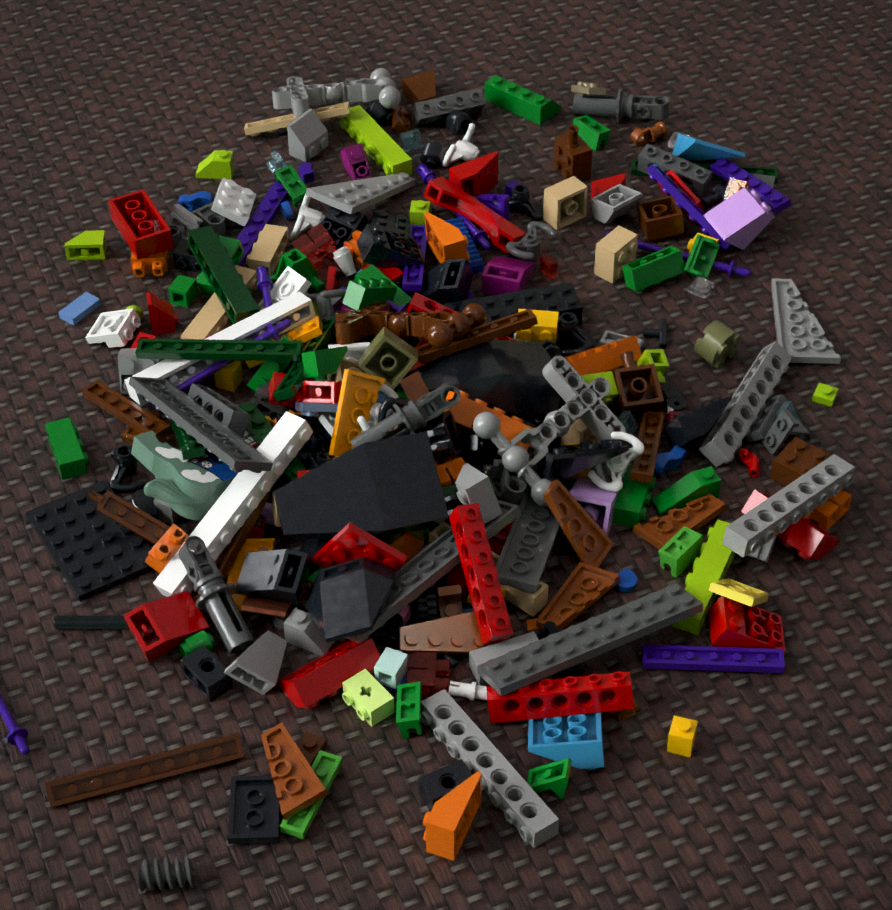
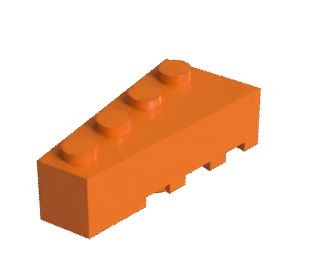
M635 335L564 358L581 376L605 371L613 372L614 369L623 366L620 355L626 351L633 352L636 364L642 353L637 336Z
M449 391L445 399H452L454 392ZM460 391L461 398L459 402L445 410H450L456 423L473 430V422L478 414L485 411L492 412L499 418L500 432L509 442L525 428L534 429L523 424L524 420L512 415L511 418L506 416V412L494 407L490 409L486 407L488 403L476 398L475 401L468 399L469 394ZM520 441L516 444L526 450L529 448V442L524 444Z

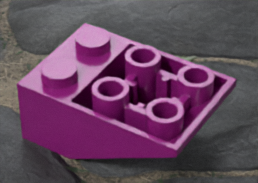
M497 256L487 263L482 273V293L498 295L524 290L535 263Z

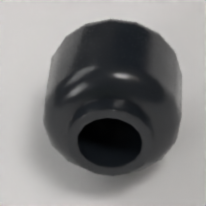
M379 100L370 102L366 112L379 126L390 123L392 120V109L383 107Z
M460 110L451 111L446 118L447 129L458 135L466 134L469 124L472 123L471 117Z
M437 141L428 142L423 146L420 160L430 169L438 168L443 164L446 150Z

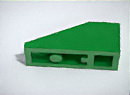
M712 466L689 473L653 497L651 502L660 516L668 514L669 510L674 508L682 509L686 507V503L709 493L719 498L721 479Z

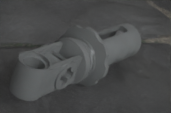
M619 89L616 95L575 93L573 114L615 116L617 123L621 122L622 117L664 120L669 117V98L666 96H638L634 94L628 96L623 95L622 89Z
M445 383L434 391L423 395L416 402L410 400L408 405L402 408L395 403L393 407L396 412L393 411L392 415L353 438L350 442L353 447L371 442L400 423H403V425L379 440L415 434V431L421 427H427L429 420L438 417L445 410L457 404L461 398V393L453 384ZM453 389V398L446 400L444 398L445 391Z
M198 536L188 537L179 551V558L187 571L189 579L194 584V591L200 596L196 601L197 609H207L230 654L242 652L249 648L255 640L231 596L236 591V586L233 583L225 584V578L222 573H219L216 563L208 552L204 541Z

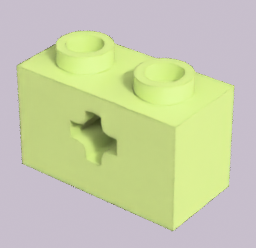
M366 669L342 682V698L348 706L351 705L356 710L359 718L363 721L366 720L371 727L395 713L394 697Z

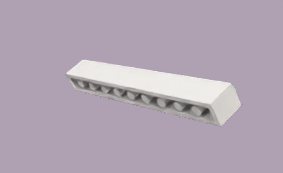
M297 292L206 339L253 340L268 331L267 325L269 323L276 326L282 321L289 319L291 326L278 333L281 335L316 316L312 300L301 292ZM164 359L133 376L167 379L177 387L219 360ZM130 377L125 379L129 396L140 406L148 403L144 396L136 393L135 389L129 385Z
M286 411L256 449L273 462L271 471L255 473L250 470H243L239 472L190 536H198L204 541L214 561L217 560L220 553L230 543L233 536L243 526L253 510L257 508L259 502L270 491L273 484L283 474L292 459L296 457L305 442L309 440L313 431L305 419ZM180 549L153 582L161 594L166 597L185 591L191 593L194 587L179 558Z

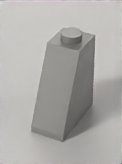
M268 630L225 669L224 673L264 695L276 685L287 641Z

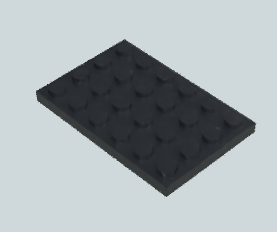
M106 480L25 512L27 520L80 602L154 570L144 562L148 552L152 549L148 541L98 512V503L87 497L91 489L101 495L108 491L115 494Z

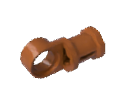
M660 121L651 128H636L632 132L630 140L637 146H641L647 142L652 143L659 137L666 136L668 130L666 125Z

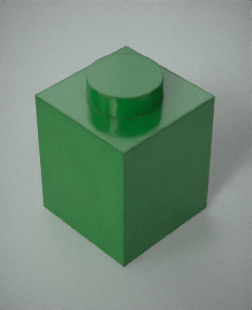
M178 275L168 288L170 304L188 308L198 294L196 279Z

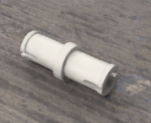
M450 680L448 694L450 696L466 697L470 701H474V699L487 700V686L476 685L477 682L469 684Z

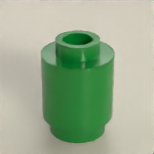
M202 630L183 639L182 643L178 644V647L184 658L203 645L210 652L213 651L215 641L209 632L206 633Z

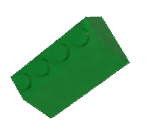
M495 75L485 82V101L538 125L543 124L561 110V106L553 100L500 76Z

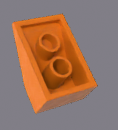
M424 212L427 243L439 264L449 259L466 258L467 261H470L469 253L466 250V247L469 246L466 235H462L459 228L429 212Z
M481 772L474 773L436 801L431 812H426L423 819V826L426 827L423 840L426 841V852L455 861L482 803Z

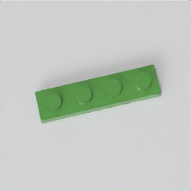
M320 750L311 767L328 793L343 763V759L341 756ZM325 797L290 818L283 819L280 825V832L304 839Z

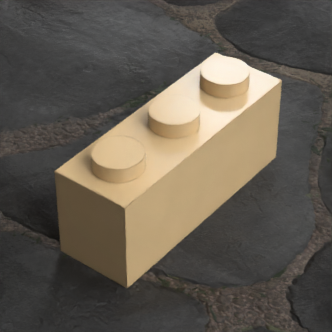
M265 224L263 230L259 232L257 242L253 244L251 254L247 256L246 265L249 266V269L256 270L260 266H265L269 268V276L273 275L281 255L284 253L289 242L288 227Z

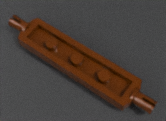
M91 489L87 497L98 503V512L154 545L170 528L168 525L110 491L101 495Z

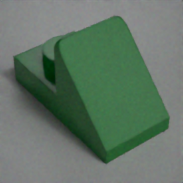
M566 758L530 769L527 783L536 793L551 789L560 799H563L572 760Z

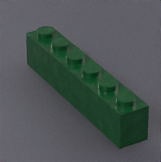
M212 226L190 230L187 244L232 324H236L259 312L258 303L254 301L250 289L246 287L242 275L236 270L234 261L228 256L226 247L221 244L219 235L215 233Z

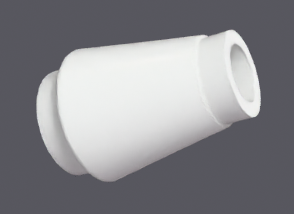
M347 246L333 252V259L343 273H345L346 277L356 273L351 250H348Z

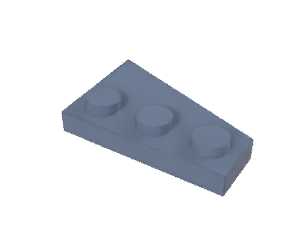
M296 402L295 410L301 411V415L319 416V412L336 413L338 404Z

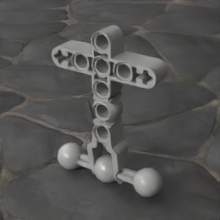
M385 68L375 69L370 78L340 82V84L328 83L325 86L323 84L304 85L301 77H290L286 80L287 87L272 90L273 108H292L295 117H299L309 110V106L325 105L326 102L336 104L341 101L343 103L369 102L379 99L383 107L392 109L397 107L401 101L400 91L396 88V83L392 79L391 73Z
M562 356L553 357L544 366L542 373L566 404L559 410L548 413L543 423L533 430L525 428L509 442L500 432V420L494 413L482 412L475 417L473 422V430L476 435L482 439H491L499 449L497 454L502 455L504 467L510 472L517 473L518 478L523 477L532 487L531 497L540 506H548L543 498V494L553 481L545 478L541 479L532 467L546 456V453H548L547 446L555 438L566 435L571 425L579 418L599 441L612 439L611 433L614 431L626 432L623 424L601 400L610 391L609 382L605 378L598 377L590 384H587ZM521 441L524 444L529 442V446L535 449L533 451L534 458L530 462L527 450L522 446L516 445L518 442Z

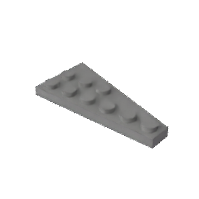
M397 173L307 188L306 196L352 215L415 186L416 179L409 177L406 173Z
M772 278L771 290L777 343L792 358L789 363L840 364V355L835 353L833 344L826 339L823 328L814 314L809 312V306L801 299V293L792 279Z

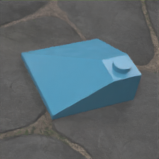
M679 133L672 153L687 161L745 157L746 155L744 152Z
M601 712L530 719L528 726V752L554 761L570 758L572 760L571 766L578 769L594 770L605 767Z

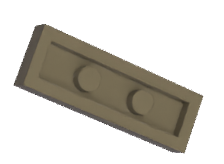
M578 82L577 85H571V92L606 95V88L600 87L599 83Z

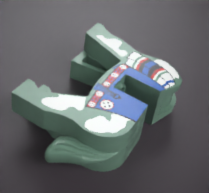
M153 431L134 436L131 454L152 472L156 478L144 486V494L169 503L176 513L187 519L201 521L239 472L231 470L230 466L218 460L214 453L207 451L208 448L205 446V456L183 460L181 450L171 447L167 442L161 443L158 441ZM245 431L243 440L257 449L259 446L250 434ZM282 475L279 476L268 492L270 494L268 499L272 498V493L285 485V479Z

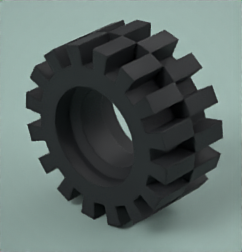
M436 586L426 589L417 598L418 623L437 619Z

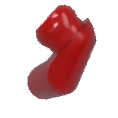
M741 449L738 453L740 461L749 467V476L757 477L760 466L758 456L749 452L748 449Z

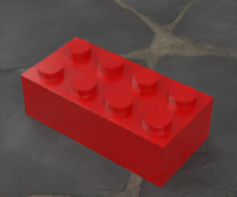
M144 189L108 200L111 219L137 260L174 248L171 229Z

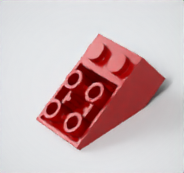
M496 151L449 168V181L475 199L481 194H487L498 183V152Z
M188 591L145 603L123 615L128 628L148 662L178 647V644L182 643L183 639L202 630L210 629V626L201 611L197 609L196 603Z
M721 596L708 610L712 646L783 649L784 652L786 651L782 617L757 606L750 607L724 596Z

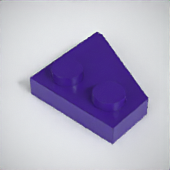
M481 194L476 197L478 201L509 221V195Z

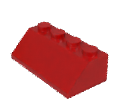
M754 489L741 512L746 514L772 495ZM804 516L796 524L790 525L783 533L777 535L781 538L780 543L790 549L795 547L799 550L797 554L808 561L810 558L819 560L840 541Z
M367 638L360 643L348 640L277 681V684L296 707L308 710L319 705L320 699L324 697L330 698L338 694V689L343 687L342 682L360 671L366 669L370 674L374 673V666L379 660L380 654L372 638Z

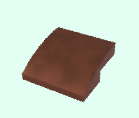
M250 596L241 605L242 611L288 618L291 610L293 611L297 608V605Z

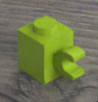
M645 350L637 361L636 366L654 364L659 383L665 384L666 381L663 374L668 369L669 363L664 350Z

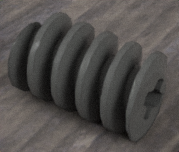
M185 855L183 863H180L178 856H175L173 864H170L168 858L164 857L162 865L159 864L157 858H154L151 866H149L145 858L142 866L139 867V887L141 892L144 891L146 884L150 891H154L156 883L161 891L165 889L166 883H168L171 890H174L177 882L180 888L184 889L187 881L191 888H193L192 863L188 855Z

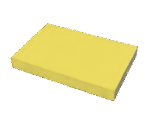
M730 578L712 582L708 590L750 607L767 602L769 594L765 591Z

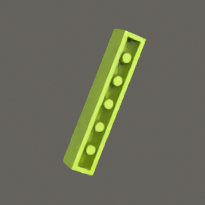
M360 105L351 107L350 114L340 119L342 129H345L358 144L362 143L367 155L375 161L376 165L384 170L386 175L397 173L411 175L412 159Z
M717 519L714 528H709L707 534L708 541L707 543H702L700 558H695L692 568L693 573L689 572L685 581V590L703 603V611L674 623L672 627L699 635L708 616V610L713 605L717 596L716 593L708 591L710 584L725 578L736 554L722 544L726 526L731 523Z

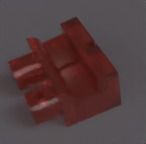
M322 223L307 232L308 236L303 234L291 243L294 249L297 248L308 257L315 270L324 264L321 260L324 256L327 255L329 259H333V252L337 248Z
M409 651L407 683L420 681L423 696L430 697L443 689L449 693V678H437V675L449 676L450 660L437 659V652Z

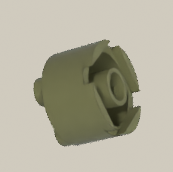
M715 320L704 329L705 335L702 339L698 338L694 351L711 365L720 369L728 357L732 359L737 354L738 349L736 346L741 339V335L723 322Z

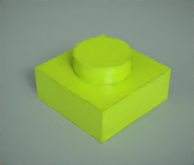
M819 383L813 394L812 401L832 407L839 388Z

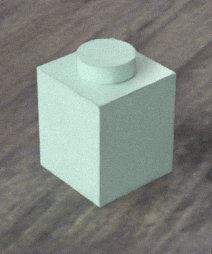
M386 647L374 666L375 679L382 685L397 689V685L400 684L408 671V654Z

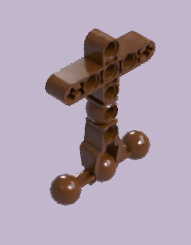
M375 302L360 310H341L335 312L337 344H352L368 335H378L382 328L385 327L397 336L427 337L428 342L433 347L441 349L448 347L453 338L465 337L470 328L483 325L486 322L487 313L486 309L477 303L466 305L462 313L436 311L412 312L409 314L408 312H390V302Z

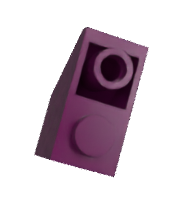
M362 143L345 147L340 151L345 170L352 180L372 178Z

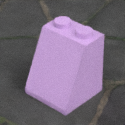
M745 187L704 215L724 241L742 250L749 245L775 216L770 212L772 208L766 202L760 200L761 196L754 189L750 191Z
M579 477L572 487L570 494L608 536L613 523L614 506L619 491H606L599 488L591 479Z

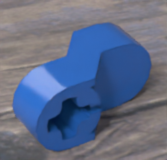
M199 191L193 195L180 196L177 204L192 212L213 202L215 197L210 192Z
M675 445L671 452L658 453L654 475L661 478L666 470H677L682 464L687 450Z

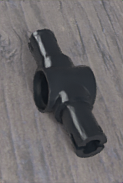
M717 184L711 190L710 195L699 200L705 210L713 205H719L739 190L732 185L723 186L722 184Z

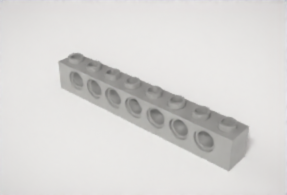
M776 341L762 348L733 394L732 400L721 413L699 448L715 467L723 463L728 464L733 460L734 452L743 443V437L750 432L751 424L758 419L757 414L766 406L765 401L774 393L773 388L779 384L781 375L789 368L787 365L792 358Z
M833 454L726 526L722 544L743 558L751 552H756L761 545L769 543L774 536L783 533L787 527L796 524L800 518L806 514L809 515L813 509L819 505L822 506L832 496L835 497L843 488H848L854 480L853 473L855 467Z
M445 689L421 701V721L423 724L428 725L433 730L436 739L446 745L449 754L453 758L456 757L458 760H463L472 774L476 772L482 773V791L484 790L489 795L490 801L495 807L501 809L507 822L513 824L518 829L521 838L525 842L528 841L533 848H536L558 834V817Z

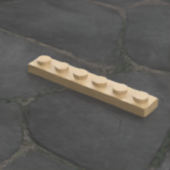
M349 102L313 110L321 122L330 120L331 117H346L347 114H350ZM294 114L246 123L244 127L245 135L258 136L261 132L265 131L272 133L278 131L279 128L285 127L287 129V125L298 117H295Z

